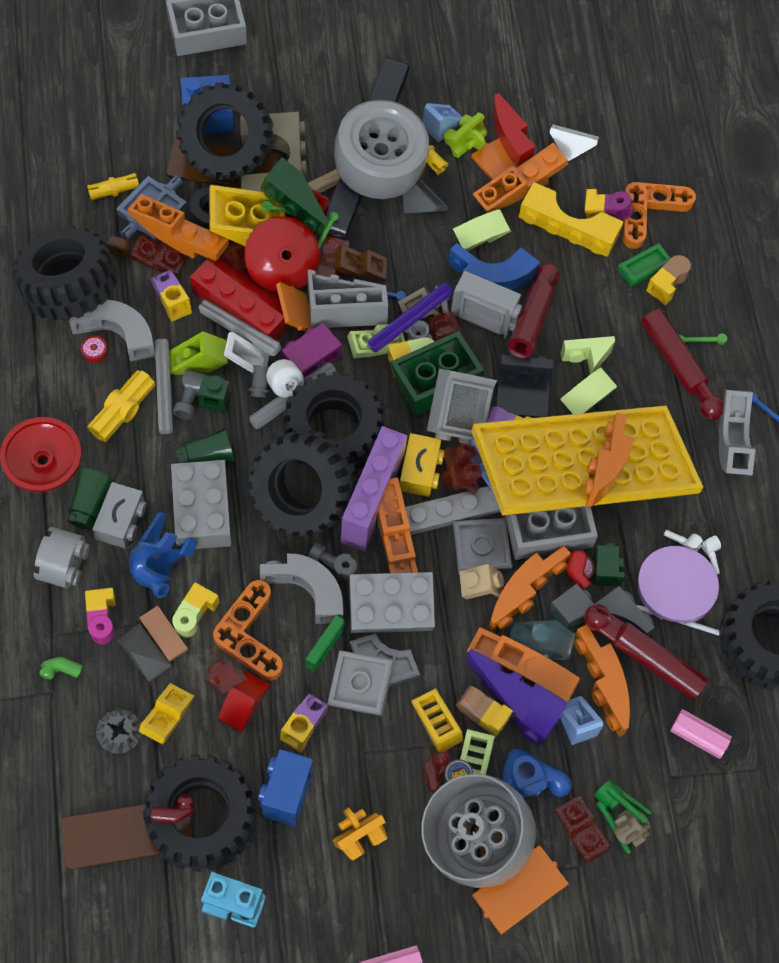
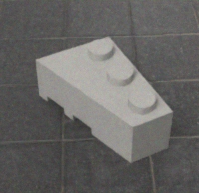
M308 270L311 327H317L322 323L327 328L387 324L388 299L386 285L354 279V282L339 279L337 275L331 274L330 277L316 275V271Z

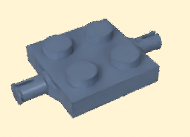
M175 175L166 185L148 176L116 209L117 215L129 223L120 232L121 236L129 240L138 230L156 241L158 238L141 226L128 213V208L140 194H143L183 212L187 208V202L175 193V190L183 183L182 179Z

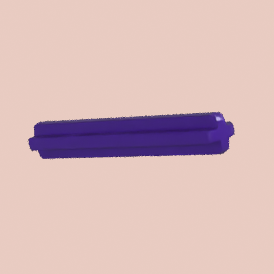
M442 283L370 338L367 343L369 348L374 353L381 350L450 297L453 292L447 283Z

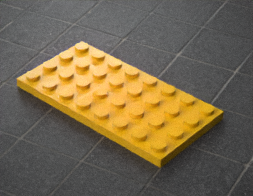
M667 406L473 424L471 430L502 516L586 506L588 495L584 494V487L587 478H591V474L587 473L588 465L591 458L596 459L599 449H602L604 442L608 440V437H604L605 428L608 421L613 422L617 412L627 415L624 435L634 437L629 457L617 482L609 493L595 505L699 494L703 489V485Z

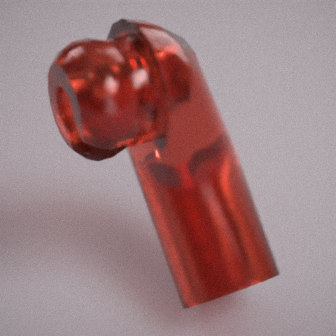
M442 750L433 753L424 764L423 770L428 792H436L441 787L439 774L451 760L450 754L447 751Z

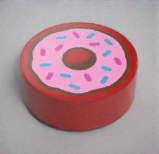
M99 336L86 338L81 344V352L84 359L91 363L104 360L108 353L105 340Z

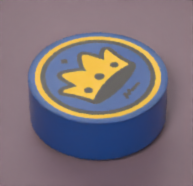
M461 759L453 760L445 769V779L447 782L463 775L473 774L471 765Z

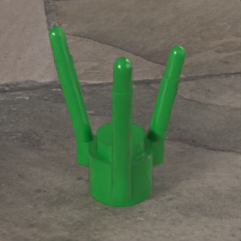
M611 780L602 785L594 795L599 800L595 806L603 813L614 834L616 823L608 811V807L614 810L621 804L643 823H647L648 820L638 810L648 816L651 815L649 809L624 792ZM618 839L619 843L622 845L625 852L627 854H630L631 850L628 844H623Z

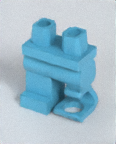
M211 872L201 902L204 903L202 912L226 921L231 912V920L250 927H256L266 897L262 894L263 890ZM240 916L248 918L249 920H244Z

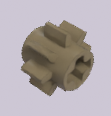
M628 810L618 815V818L615 820L617 825L614 831L617 838L623 844L627 845L633 842L634 846L637 847L646 841V837L650 835L647 831L650 829L649 821L643 823Z

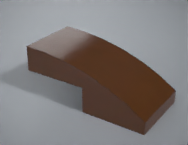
M340 245L336 248L335 270L357 278L385 281L387 278V258L368 249L360 253L345 245Z

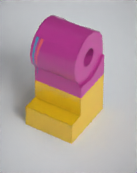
M113 588L85 591L88 630L91 638L97 644H107L112 641L115 634L112 622L109 619V606H116Z

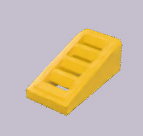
M436 688L411 701L439 753L463 741L461 729ZM435 701L437 703V705L425 711L422 709L423 707ZM439 712H442V714L438 715L437 717L431 720L428 719L429 717ZM444 722H447L446 725H444V726H442V727H440V728H438V729H436V730L434 729V727H436V726H438V725H440V724H442V723H444Z

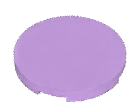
M668 546L656 550L643 562L638 574L637 589L642 603L653 615L661 620L666 619L687 624L703 618L711 610L718 596L719 582L713 566L703 555L686 547Z

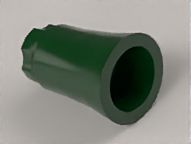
M226 427L202 438L185 442L186 445L176 447L179 463L225 460V464L235 463Z
M80 468L78 470L73 499L68 510L70 513L67 523L80 529L92 530L112 482H115L114 479L93 469Z

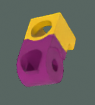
M587 189L585 203L587 219L596 216L600 212L619 220H626L632 216L634 209L631 197L627 192L619 191L613 195H598L597 189Z

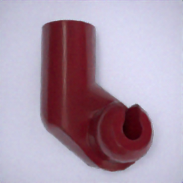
M187 795L180 796L177 800L178 805L174 808L153 807L151 813L152 822L174 824L180 822L193 813L195 808L192 806L193 798Z

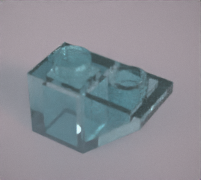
M556 620L514 622L510 634V639L550 660L569 659L575 638V633Z

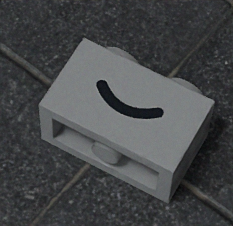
M112 482L92 529L95 539L126 549L129 540L133 541L136 536L138 517H143L146 510L147 502L144 501L143 492Z

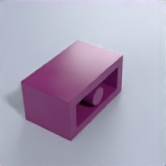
M322 323L317 327L308 329L304 336L298 340L288 342L282 350V359L292 361L301 371L303 378H305L326 362L333 363L342 355V344Z

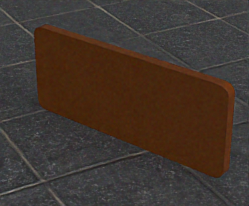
M179 139L173 142L167 168V176L172 179L177 175L185 181L241 188V179L221 181L198 172L185 160V155L179 149ZM205 143L213 153L221 156H230L242 149ZM271 152L264 159L265 163L263 166L256 168L253 174L269 173L278 163L279 155Z
M145 804L63 818L61 830L66 867L69 870L161 855L151 843L145 828L146 825L143 819ZM190 816L175 823L179 832L193 838Z

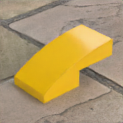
M170 683L156 700L153 710L141 723L139 732L163 745L186 713L194 699V695Z

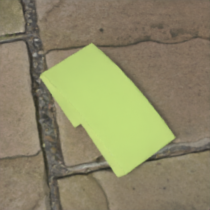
M500 209L474 218L453 229L461 246L466 251L486 241L491 243L511 232Z
M389 324L377 325L374 330L350 331L347 338L353 358H364L387 354L388 345L405 342L403 333L376 353L369 348L368 340Z
M600 367L560 400L572 414H583L596 403L603 400L617 386Z

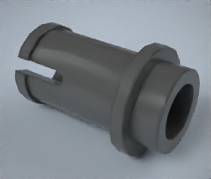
M253 365L252 388H249V391H251V396L266 398L267 393L270 391L267 390L268 382L266 377L269 367Z

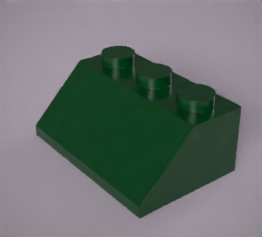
M459 331L390 362L402 398L414 417L431 410L439 369L479 377L484 376L483 367ZM454 384L451 400L477 388Z

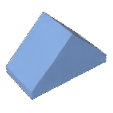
M431 103L425 105L423 124L427 132L438 143L444 139V133L449 128L456 130L460 127L459 122L462 116L450 105Z
M582 696L569 700L561 721L571 745L598 736L603 727L601 718Z

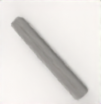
M203 300L199 304L198 308L201 314L269 355L276 356L281 350L279 342L211 301Z
M167 339L155 340L158 427L160 434H171L173 432L169 341Z
M326 362L303 379L306 380L309 377H312L313 380L317 379V374L326 373V376L333 375V372H336V369L330 362ZM278 396L249 417L250 423L255 429H260L286 410L288 398Z

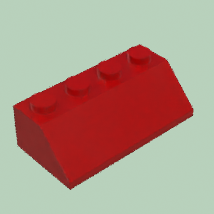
M219 257L216 262L207 259L190 276L191 289L195 295L202 300L211 301L277 341L291 327V325L285 323L279 296L259 286L249 273L227 257Z

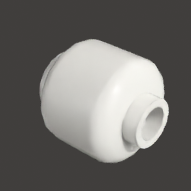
M282 359L272 363L266 373L269 386L280 397L288 398L293 396V390L298 385L303 386L304 384L301 371L290 360Z

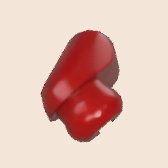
M575 550L569 557L567 572L575 584L584 589L591 584L584 573L587 554L583 550Z

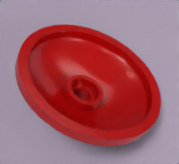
M281 216L269 218L261 222L252 230L245 244L244 260L248 273L259 286L271 292L278 293L276 284L279 282L288 286H294L297 290L308 283V270L316 271L319 264V246L314 234L305 224L294 218ZM285 250L290 254L287 260L282 258V252Z
M36 417L19 423L6 435L0 449V462L7 478L17 487L31 492H47L67 483L78 470L82 456L79 439L72 428L64 422L50 417ZM43 459L48 460L44 465L39 464Z

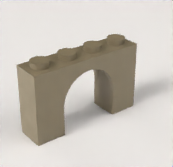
M299 112L269 114L274 125L272 127L274 141L271 143V148L289 156L288 162L306 176V160L302 161V156H306V142L301 141V136H306L305 121L300 122ZM240 116L241 139L244 146L249 131L246 120L243 116ZM268 173L241 176V189L263 192L260 187Z

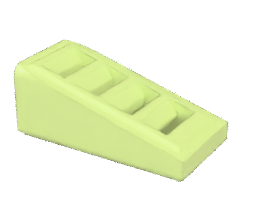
M467 729L460 759L482 765L481 771L473 769V774L486 775L495 736ZM471 739L487 743L486 748L470 745ZM468 750L485 754L484 759L467 756Z

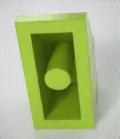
M201 332L169 351L170 374L183 375L185 370L211 373L227 364V357L224 356L226 340L206 332Z

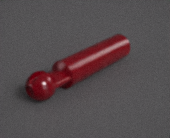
M542 264L537 269L536 282L531 285L510 338L508 349L514 356L519 358H527L532 355L554 296L553 287L560 280V272L553 264Z
M656 309L648 313L641 320L640 324L688 394H695L700 402L701 414L710 420L719 419L723 413L724 400L710 391L707 386L710 381L663 311Z
M601 604L592 605L586 610L584 620L589 629L599 631L612 641V645L689 699L694 700L704 689L708 681L706 676L630 623L620 621L605 606Z

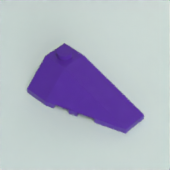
M471 648L466 658L468 665L500 705H505L513 710L510 719L523 732V737L531 743L536 744L538 742L540 745H543L561 719L568 704L537 683L534 687L527 685L522 680V675L516 672L508 674L503 672V668L498 662Z

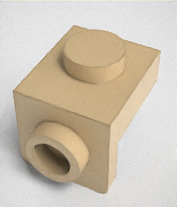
M490 564L459 571L463 598L471 599L487 594H493L496 597L500 596L504 586V578L502 573Z

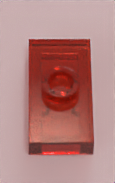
M326 236L316 275L330 277L332 274L339 276V279H341L342 273L335 270L336 248L340 245L350 247V241Z

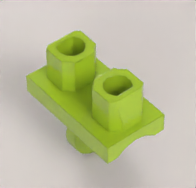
M478 112L474 117L466 114L460 119L459 130L456 131L449 128L444 133L445 143L451 147L454 157L459 158L473 147L480 150L486 145L484 137L487 135V129L483 123V114Z

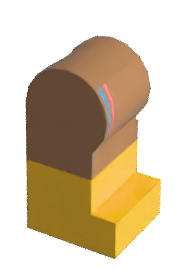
M681 255L672 257L650 279L646 291L666 306L672 300L676 284H681L686 280L691 268L690 261Z
M469 686L456 703L457 708L464 715L495 736V738H497L507 724L513 712L507 706H502L490 697L488 698L483 692L473 686Z

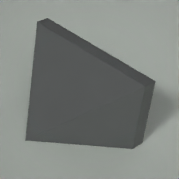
M420 178L410 190L403 194L404 214L447 211L449 208Z
M140 623L117 639L149 683L172 667Z

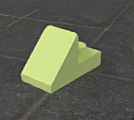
M615 337L565 340L561 349L562 361L577 363L587 359L591 375L610 355L615 343Z

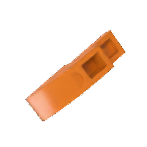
M552 143L515 169L512 166L474 192L473 196L487 213L505 208L525 198L533 182L542 186L549 183L548 178L567 166L568 160L557 146Z
M140 194L128 208V213L147 231L170 247L193 259L199 254L216 262L229 246V239L185 220V212L143 194Z
M617 412L613 422L608 421L604 432V437H608V440L604 442L602 449H599L596 459H590L587 473L591 474V478H587L584 487V494L588 495L586 506L592 507L609 493L617 482L629 457L634 437L624 435L627 418L625 414Z
M565 546L558 549L544 561L535 553L514 573L495 605L488 628L491 632L497 628L503 630L512 623V617L517 613L524 614L534 606L533 601L537 593L536 591L548 582L547 578L553 573L559 575L567 568L571 553Z
M585 625L577 629L574 636L575 640L573 641L577 652L580 655L583 654L588 661L587 667L591 676L598 679L592 687L593 692L591 693L595 704L598 707H602L606 713L605 719L609 728L612 731H616L618 736L621 737L629 728L630 718L629 694L624 672L611 643L601 648L589 627Z
M481 627L478 629L467 650L469 652L472 648L498 662L502 666L503 671L507 673L516 672L522 675V680L531 687H534L537 683L567 704L580 681L579 677L536 651L504 635L500 637Z

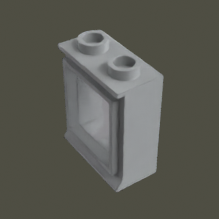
M464 271L454 290L450 316H459V318L499 335L503 334L504 339H506L509 331H514L522 310V305L519 304L521 294Z
M439 369L427 431L436 433L435 438L451 441V436L459 437L458 442L471 445L472 438H474L471 432L473 424L487 423L492 393L497 380Z

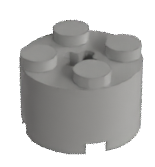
M50 527L48 529L51 532L50 537L44 536L38 549L35 566L40 567L39 574L34 573V578L67 589L71 585L77 586L82 575V570H79L82 559L86 560L89 554L90 544L85 543V537L82 535Z

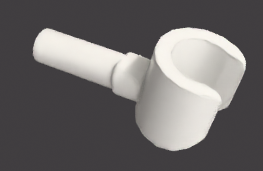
M666 530L664 536L696 552L702 547L701 543L703 540L697 534H692L687 539L669 530Z
M712 536L702 543V550L708 555L710 563L718 575L720 571L715 551L721 549V543L717 536Z

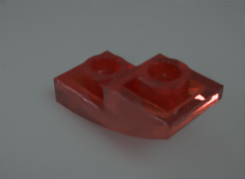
M140 234L128 258L162 273L171 270L177 276L187 255L166 243L162 246Z
M221 660L207 669L209 674L204 677L206 682L220 694L226 693L246 679L242 670H236L231 661L223 664Z
M580 795L555 809L560 822L585 864L610 851V844L595 824V817Z

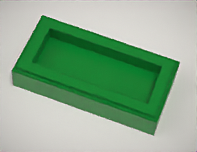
M658 243L618 265L617 269L627 283L633 287L654 276L671 258Z
M336 615L307 656V669L316 672L344 631V619Z

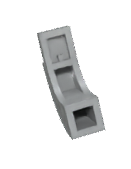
M107 300L103 305L99 304L95 311L84 313V316L80 318L72 317L69 320L72 334L96 330H110L119 334L127 344L130 361L155 357L152 335L147 322L135 309L124 303Z
M725 389L723 413L719 422V458L725 473L753 475L756 449L751 446L749 438L753 392Z
M287 553V564H282L280 561H268L266 564H260V580L265 581L267 584H296L310 593L315 604V624H330L336 615L343 619V600L340 587L331 572L321 563L303 555Z

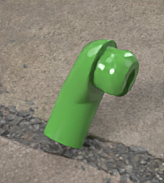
M56 657L45 660L41 664L42 668L39 674L47 680H51L55 672H64L77 678L83 665L64 657Z

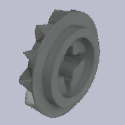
M118 708L111 712L107 711L106 715L98 722L96 730L98 742L108 752L115 754L126 753L132 750L140 741L142 735L139 732L141 723L130 710L126 711ZM124 722L123 729L128 735L119 734L114 738V731L110 726L119 727Z

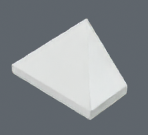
M554 124L550 130L556 145L568 161L596 146L599 139L598 136Z
M233 332L228 334L224 351L225 357L253 373V365L267 366L269 354Z

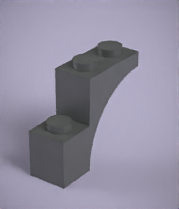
M576 584L555 599L548 611L565 632L585 623L584 614L590 606L597 604L605 606L613 616L623 623H630L648 637L655 628L651 617L646 612H641L635 605L633 596L628 591H623L620 586L594 604L590 593L585 589H581Z

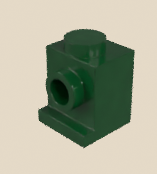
M204 375L198 392L200 407L225 413L232 392L229 381L220 376L209 377ZM208 398L218 400L219 402L210 401Z
M614 543L597 545L593 554L595 566L593 585L620 586L625 573L622 572L623 556H619V546Z

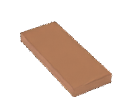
M159 606L139 617L169 662L188 651V648Z

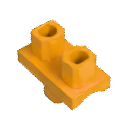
M348 807L343 811L346 819L338 823V826L342 831L350 826L351 828L332 839L335 847L342 850L350 860H355L364 853L358 841L363 836L367 835L373 846L387 839L382 825L386 822L383 816L377 813L358 822L367 816L365 811L361 809L353 813Z

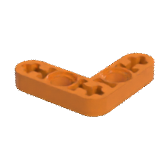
M640 182L629 184L625 192L630 195L633 209L641 215V219L634 220L628 218L623 220V243L630 249L642 247L647 234V209L689 211L696 199L695 192L691 188L684 186ZM633 192H637V196H639L637 203H633ZM655 193H662L666 200L658 201L653 195ZM681 196L685 197L687 202H683ZM633 228H637V240L633 239V236L631 235Z
M255 580L246 587L215 627L213 637L215 644L221 650L263 679L273 681L279 678L283 672L282 659L246 633L271 599L270 586L265 581ZM261 589H263V594L265 597L258 596L254 601L253 607L250 604L251 601L254 599L253 591H260ZM238 609H247L250 612V617L245 621L237 620L235 613ZM228 631L231 632V638L238 642L235 650L232 649L234 643L226 638L224 641H221V632L225 634ZM245 645H252L255 647L256 653L253 657L245 658L240 653L241 648ZM261 653H264L262 658L266 663L276 662V671L272 669L269 672L265 671V664L259 660Z

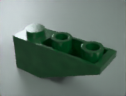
M282 157L264 178L260 189L267 198L275 200L283 206L288 214L296 216L311 231H315L320 235L326 227L328 220L303 173Z

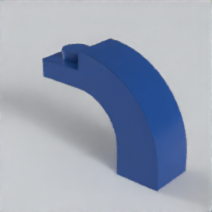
M458 243L450 249L448 261L451 267L457 272H462V275L466 271L512 291H517L527 285L536 276V271L540 264L537 259L522 248L518 249L504 262L496 264L485 263L475 258Z

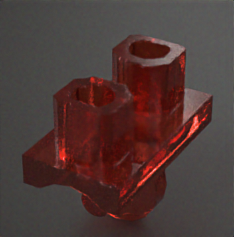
M461 443L457 449L447 447L444 450V458L447 464V471L442 475L444 485L453 487L454 490L466 488L473 494L479 490L476 480L482 475V471L477 464L470 462L476 455L473 446Z

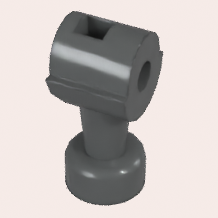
M190 370L184 371L182 375L184 392L182 401L175 404L173 410L175 416L186 420L193 418L195 408L192 406L195 396H198L203 376H207L206 374Z
M318 541L314 544L308 555L309 558L317 562L321 561L333 569L334 575L339 582L340 580L349 582L350 575L357 574V562L350 554H341L338 557L325 552L326 546Z

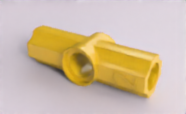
M137 370L120 390L115 389L110 393L104 403V408L87 426L88 430L98 440L107 442L123 422L128 423L133 419L139 409V404L155 387V382L147 373Z

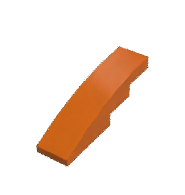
M398 477L392 478L386 487L377 514L389 573H418L415 562L416 555L410 535V525Z

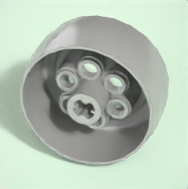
M387 100L366 101L351 109L341 121L334 143L335 165L343 182L357 193L375 199L394 198L410 190L422 175L429 153V136L421 119L402 104ZM375 133L378 135V138H371L369 134ZM388 137H394L397 141L391 142L388 140ZM361 145L366 146L367 149H366V150H363V148L361 147ZM396 152H401L402 155H400L399 157H397V156L395 155V153H396Z
M470 774L451 779L442 785L430 798L422 819V840L425 851L432 863L446 877L461 885L474 888L494 887L508 882L517 876L527 865L535 845L536 825L532 811L525 799L510 784L493 776ZM479 806L477 813L470 812L471 809ZM492 811L499 812V818L496 821H491L489 818ZM476 823L479 826V830L477 833L473 831V835H471V827ZM501 832L503 836L501 842L494 843L493 835ZM461 839L466 841V847L463 850L459 847V840ZM481 846L485 847V856L478 858L476 850Z

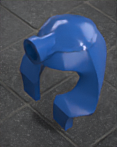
M162 512L156 514L148 530L145 531L138 544L133 548L129 557V571L134 580L140 585L152 589L153 594L158 598H163L169 591V585L166 583L170 579L169 570L181 559L193 556L194 549L198 543L195 539L187 537L181 550L172 549L178 536L165 532L163 538L159 541L165 520V514Z

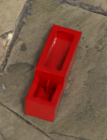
M499 93L495 94L493 119L496 133L507 155L518 168L534 156L535 145L526 137L528 128L526 122Z

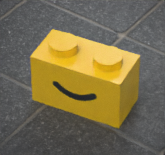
M410 433L400 478L401 492L430 497L431 489H437L440 473H435L436 465H442L445 451L440 449L441 439Z

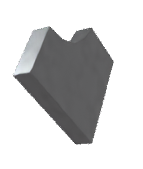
M376 633L349 642L352 653L394 661L389 687L420 677L411 649L402 651L391 649L379 640Z

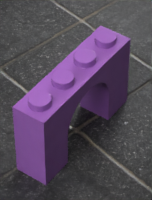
M382 426L342 517L341 543L366 552L376 529V518L386 487L390 479L398 477L404 463L407 435Z

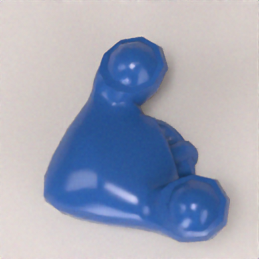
M513 749L509 753L505 762L502 781L510 784L523 797L539 796L547 787L557 797L566 796L571 791V779L564 772L549 766L522 749Z

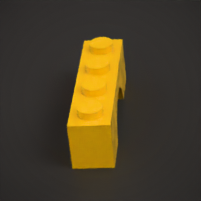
M533 182L524 198L519 213V218L523 219L526 223L537 225L551 234H557L568 239L573 244H579L590 249L595 254H601L606 257L609 256L617 241L623 225V221L603 212L588 219L570 217L559 208L556 201V192Z

